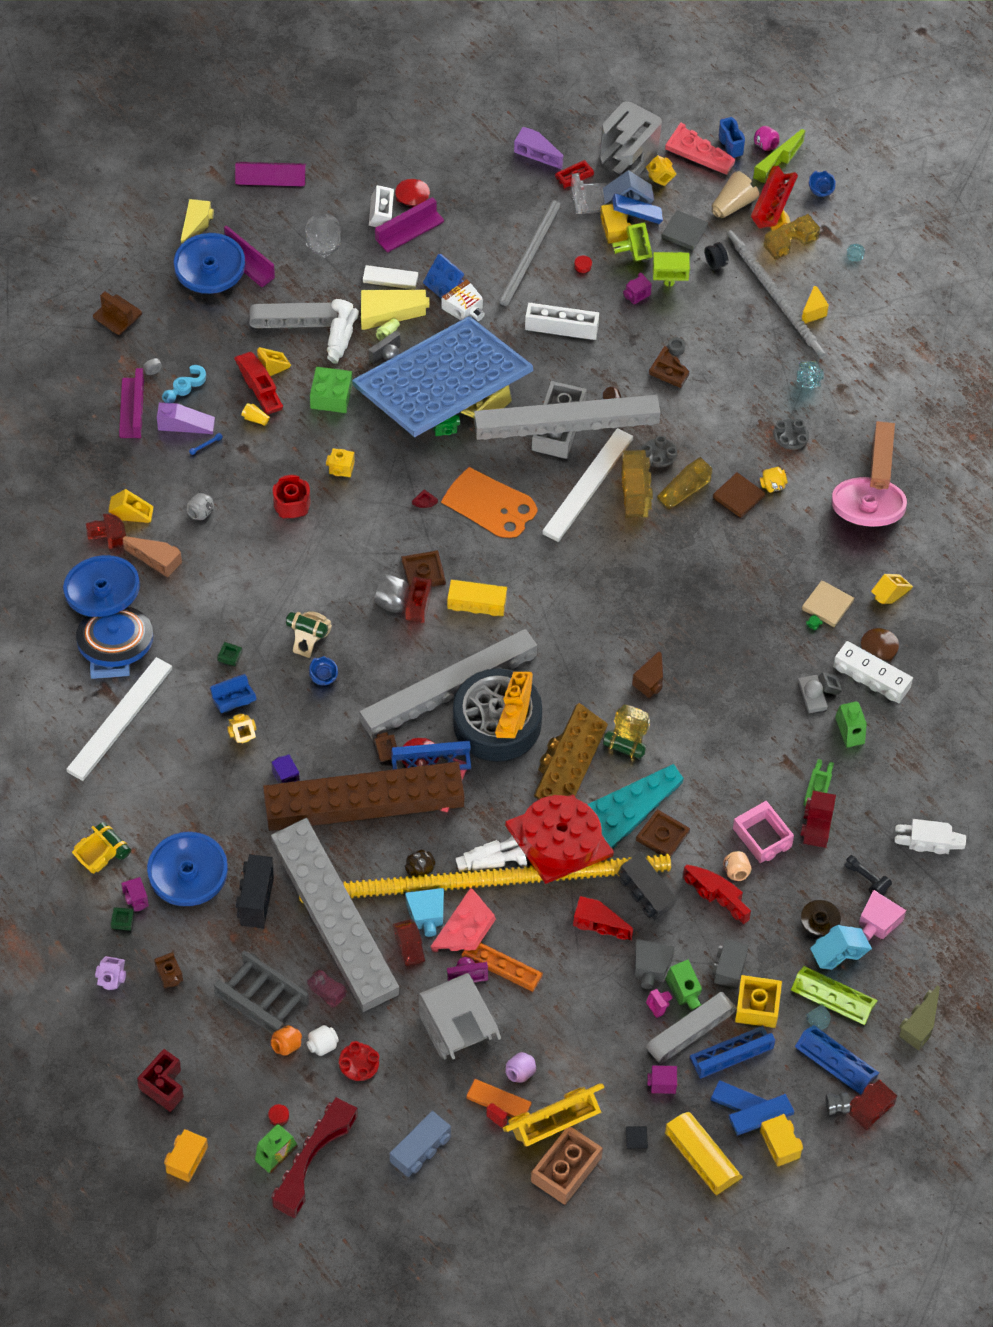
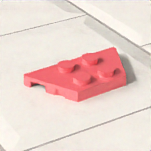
M470 888L430 946L432 951L438 952L439 949L448 948L450 951H459L461 949L476 950L495 922V915L477 893Z

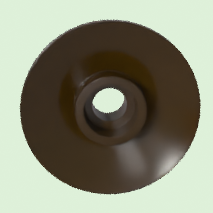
M814 900L806 904L802 909L801 922L809 933L816 936H825L832 927L840 925L841 915L838 908L831 902Z

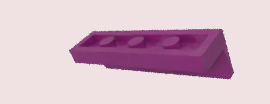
M236 162L235 184L305 186L306 163Z
M432 197L376 227L375 240L386 252H390L442 224L444 219L437 212V201Z
M226 225L224 227V235L235 240L244 252V273L259 286L264 287L275 278L274 264Z
M136 368L135 378H122L120 438L142 437L143 368Z

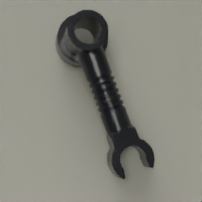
M853 855L846 859L847 862L844 865L848 869L857 871L873 883L869 887L870 894L874 890L883 896L886 894V890L892 885V881L887 876H883L881 879L863 867Z

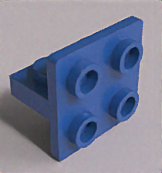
M438 254L423 283L442 299V296L464 282L462 280L464 273L442 254Z

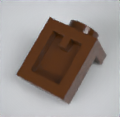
M387 732L377 735V739H374L373 743L376 746L379 762L391 760V750L393 747H397L394 734L388 735Z

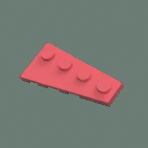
M681 122L666 143L665 150L727 175L735 164V158L720 148L713 147L710 141L707 139L703 140L697 136L698 133L685 128L686 125Z

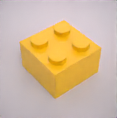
M741 975L735 1022L776 1028L782 981Z

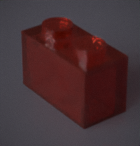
M413 576L406 604V620L425 623L432 593V579Z
M879 1079L874 1084L870 1083L860 1097L857 1095L852 1099L849 1115L864 1129L868 1130L895 1105L897 1095Z

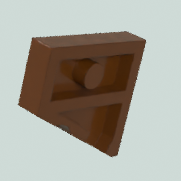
M666 346L663 347L649 369V375L679 388H682L690 372L680 363L676 356L673 357L669 353V349Z

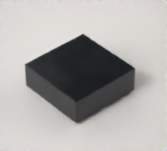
M627 1126L625 1129L627 1149L648 1148L647 1126Z

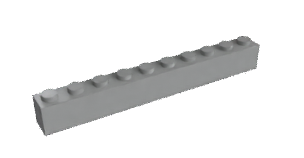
M648 395L474 411V425L477 440H488L491 438L653 425L660 422L661 412L658 396Z
M524 629L361 710L360 722L370 737L374 738L392 728L401 726L410 719L417 718L426 711L433 710L444 702L451 701L455 697L460 685L477 672L496 668L515 669L519 664L533 660L537 656L538 645L528 631Z

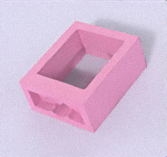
M767 801L734 819L733 830L759 863L765 860L770 861L779 852H785L792 847L793 833ZM766 819L780 836L781 840L762 850L746 829Z

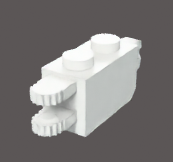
M913 819L912 825L900 824L896 825L895 828L897 833L905 834L903 836L897 835L895 842L907 845L909 849L918 852L930 851L936 854H949L950 849H964L966 845V835L952 832V826L949 823Z

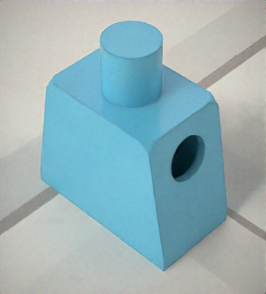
M444 889L406 893V906L414 928L417 930L424 929L426 937L435 936L437 934L436 927L443 926Z

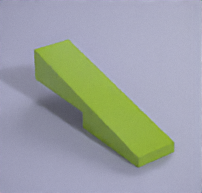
M801 129L757 164L754 167L753 178L766 183L773 166H779L781 162L788 164L804 143L806 130Z

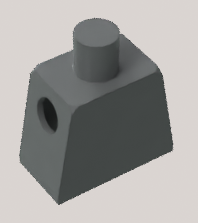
M637 939L635 977L642 979L641 987L652 989L654 981L660 983L664 981L673 959L674 946Z

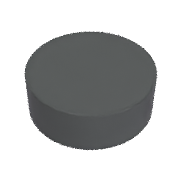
M679 337L671 338L667 345L669 353L672 355L683 354L686 346L685 341Z

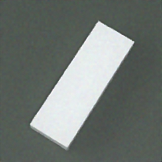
M368 265L365 267L363 283L413 290L416 289L418 272Z

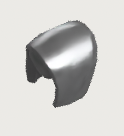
M383 574L374 602L386 611L394 613L403 612L408 606V582Z

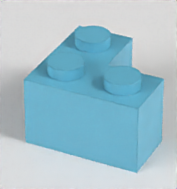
M836 925L830 929L827 935L817 939L810 949L820 968L832 970L846 958L859 960L872 948L861 928Z

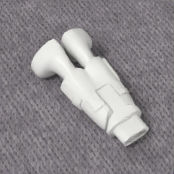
M335 299L331 304L332 309L339 313L338 318L332 320L328 340L329 347H327V358L334 364L338 363L339 358L343 356L345 349H347L353 332L352 325L357 320L359 311L353 308L352 303L341 299Z
M512 835L504 842L500 843L495 840L463 853L464 856L455 858L459 872L471 871V869L472 871L502 868L505 866L506 861H516L520 867H527L526 856ZM513 849V850L507 851V852H505V853H502V851H504V850Z

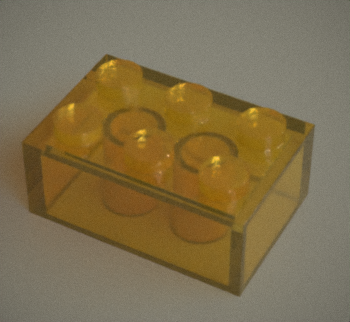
M645 450L623 451L621 475L625 518L648 517V510L652 509L651 499H653V490L650 488L651 472L649 473L648 470L650 468V459L646 457Z

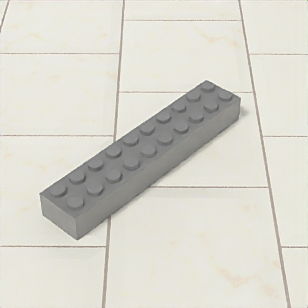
M305 818L272 834L271 844L362 1012L398 996L399 985L308 819Z

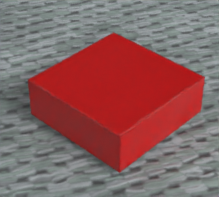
M490 1103L487 1107L486 1117L503 1128L507 1124L508 1114L494 1103Z

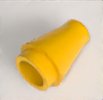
M250 403L246 404L241 416L245 417V420L266 426L270 419V416L266 415L255 404Z

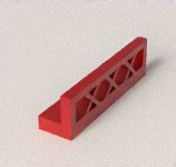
M779 166L772 167L751 214V218L759 229L777 225L798 177L796 172L784 174Z

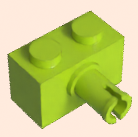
M645 222L627 226V240L612 243L613 248L620 247L613 250L614 254L630 250L633 262L653 257Z
M654 252L653 280H664L666 286H669V281H671L670 286H673L675 281H689V253Z

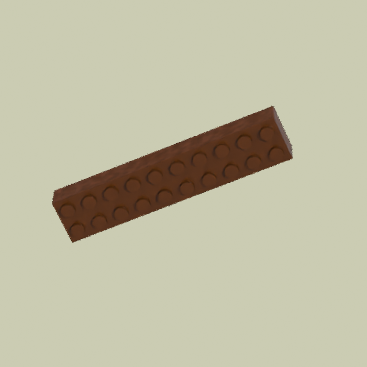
M459 761L263 785L269 831L285 829L305 818L308 819L311 826L436 811L448 807L449 809L464 807V790Z

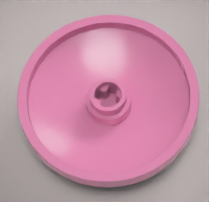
M858 477L843 481L835 487L832 494V507L835 512L843 519L858 525H889L902 518L906 511L907 500L901 489L892 483L889 484L888 489L878 490L870 487V477Z

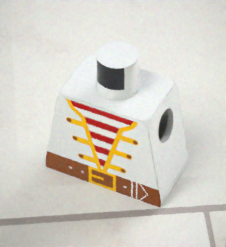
M467 279L442 296V309L459 320L470 316L480 321L485 315L482 311L483 299Z

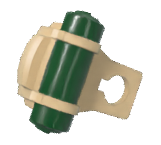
M310 611L304 614L290 612L286 617V626L291 627L295 631L293 652L310 658L314 643L330 633L332 628L331 621L320 613ZM303 639L307 640V651H302L299 648V642H302Z

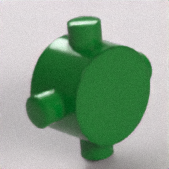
M812 615L809 621H806V625L813 630H817L819 625L823 623L815 615Z

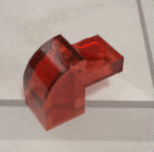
M103 514L104 520L86 523L88 540L107 537L109 549L124 547L123 538L126 536L124 523L119 517L113 514Z
M409 919L394 923L393 928L397 944L400 945L405 966L425 962L422 940L415 921Z

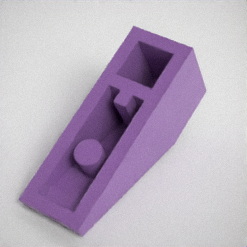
M522 127L514 141V152L562 169L563 154L539 132Z
M159 402L157 413L158 430L213 434L215 417L180 404Z

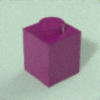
M652 1066L651 1073H647V1086H651V1093L676 1094L677 1066Z

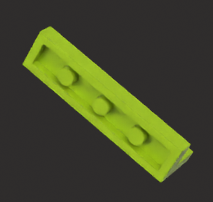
M803 966L798 972L791 991L863 1025L867 1023L870 1013L878 1001L806 966Z

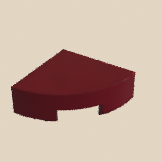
M425 489L412 500V505L419 508H429L438 503V499Z

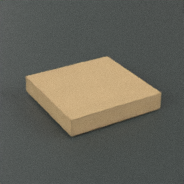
M821 580L802 606V610L819 617L823 622L835 627L853 603L854 597Z

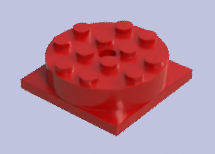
M553 795L541 798L534 802L525 814L510 819L505 823V826L545 884L606 860L614 855V851L602 836V828L598 816L586 803L576 799L574 795Z

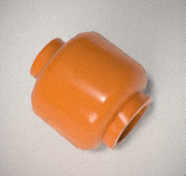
M284 1026L272 1034V1049L277 1054L289 1055L301 1047L302 1034L293 1026Z

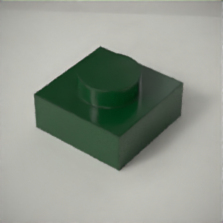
M224 642L217 656V661L236 666L242 654V647Z
M114 907L111 929L131 931L134 909Z

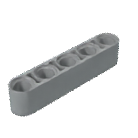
M332 303L254 304L249 308V324L254 328L331 327L332 320L337 318V312L332 309Z
M720 992L653 1038L647 1044L646 1049L659 1064L664 1063L730 1017L737 1007L724 992Z

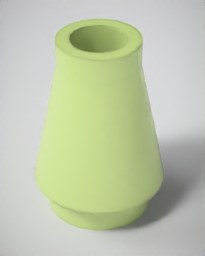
M392 318L389 322L379 327L376 333L378 340L381 341L396 331L400 326L399 321Z

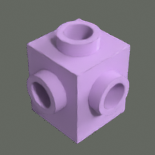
M105 956L101 960L100 966H97L95 978H98L97 985L103 986L107 990H114L121 983H124L126 978V971H123L125 960Z

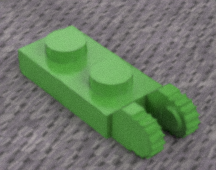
M817 760L803 805L806 806L807 797L811 798L813 791L828 792L832 778L833 762L828 764L827 772L820 771L822 760Z

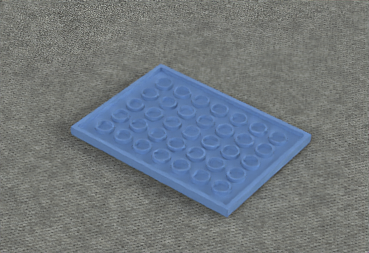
M468 316L353 379L352 383L357 390L411 435L416 437L533 371V365L472 317Z

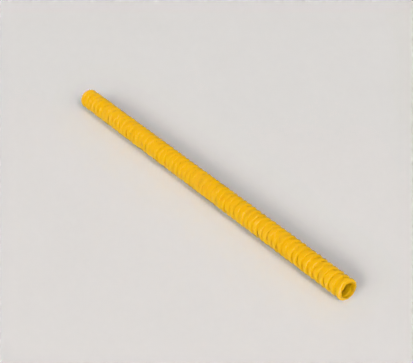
M661 854L659 857L653 855V857L647 856L646 859L656 872L659 870L660 872H664V870L670 872L671 859L669 854H665V856ZM628 857V859L622 858V860L616 858V860L610 859V861L606 859L559 879L565 881V878L577 880L578 877L580 879H584V877L589 879L590 876L596 878V876L602 877V875L608 877V875L614 876L617 874L619 876L618 872L621 865L632 857ZM531 865L529 868L526 866L520 868L519 866L517 869H514V867H511V869L505 868V870H502V868H499V870L492 869V871L486 869L484 872L483 870H480V872L474 870L472 873L471 871H468V873L462 871L460 874L458 872H455V874L449 872L448 875L446 873H443V875L437 873V876L433 874L427 876L425 874L424 877H421V875L415 877L413 875L412 878L408 876L402 878L401 876L399 879H396V877H393V879L387 878V880L383 878L381 880L374 879V881L368 879L366 882L365 880H362V882L356 880L354 883L352 881H349V883L343 881V885L351 899H353L354 896H357V898L363 896L365 898L366 895L370 897L376 895L377 897L379 894H382V896H385V894L391 895V893L397 895V893L404 894V892L440 888L447 891L448 888L450 890H453V888L459 890L460 887H463V889L469 887L470 889L472 886H475V888L481 886L483 888L485 885L488 887L494 885L495 887L497 884H500V886H503V884L509 885V883L513 885L516 883L522 884V882L528 884L530 881L531 883H534V881L540 883L542 879Z

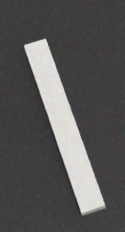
M618 428L543 529V535L557 542L561 540L632 442V435Z
M157 657L68 766L67 773L82 781L85 780L172 671V665Z

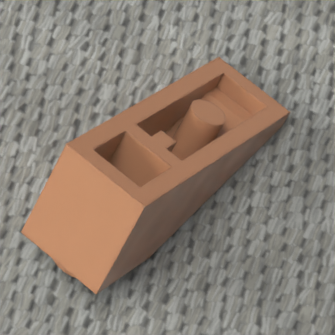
M127 536L123 538L124 550L167 578L182 563L180 550L168 543Z

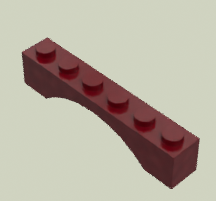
M335 1097L332 1103H328L324 1111V1117L322 1120L318 1119L314 1126V1133L306 1138L301 1154H296L291 1170H287L284 1173L281 1186L276 1187L272 1193L273 1207L293 1218H296L306 1202L304 1181L312 1159L327 1143L347 1134L358 1117L357 1107Z

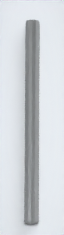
M551 201L499 299L501 305L507 306L560 208L558 201Z

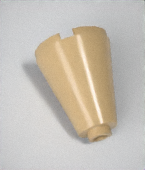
M740 171L734 172L712 204V213L717 218H725L755 201L759 197L757 187H752L750 184L752 180Z

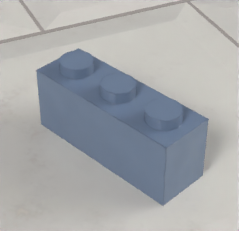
M432 1110L390 1152V1162L407 1177L412 1173H417L421 1169L422 1163L427 1158L431 1159L441 1144L445 1145L451 1138V1126Z

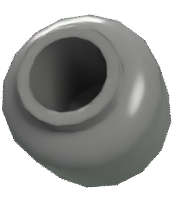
M197 493L187 502V514L194 520H204L214 510L213 499L204 493Z

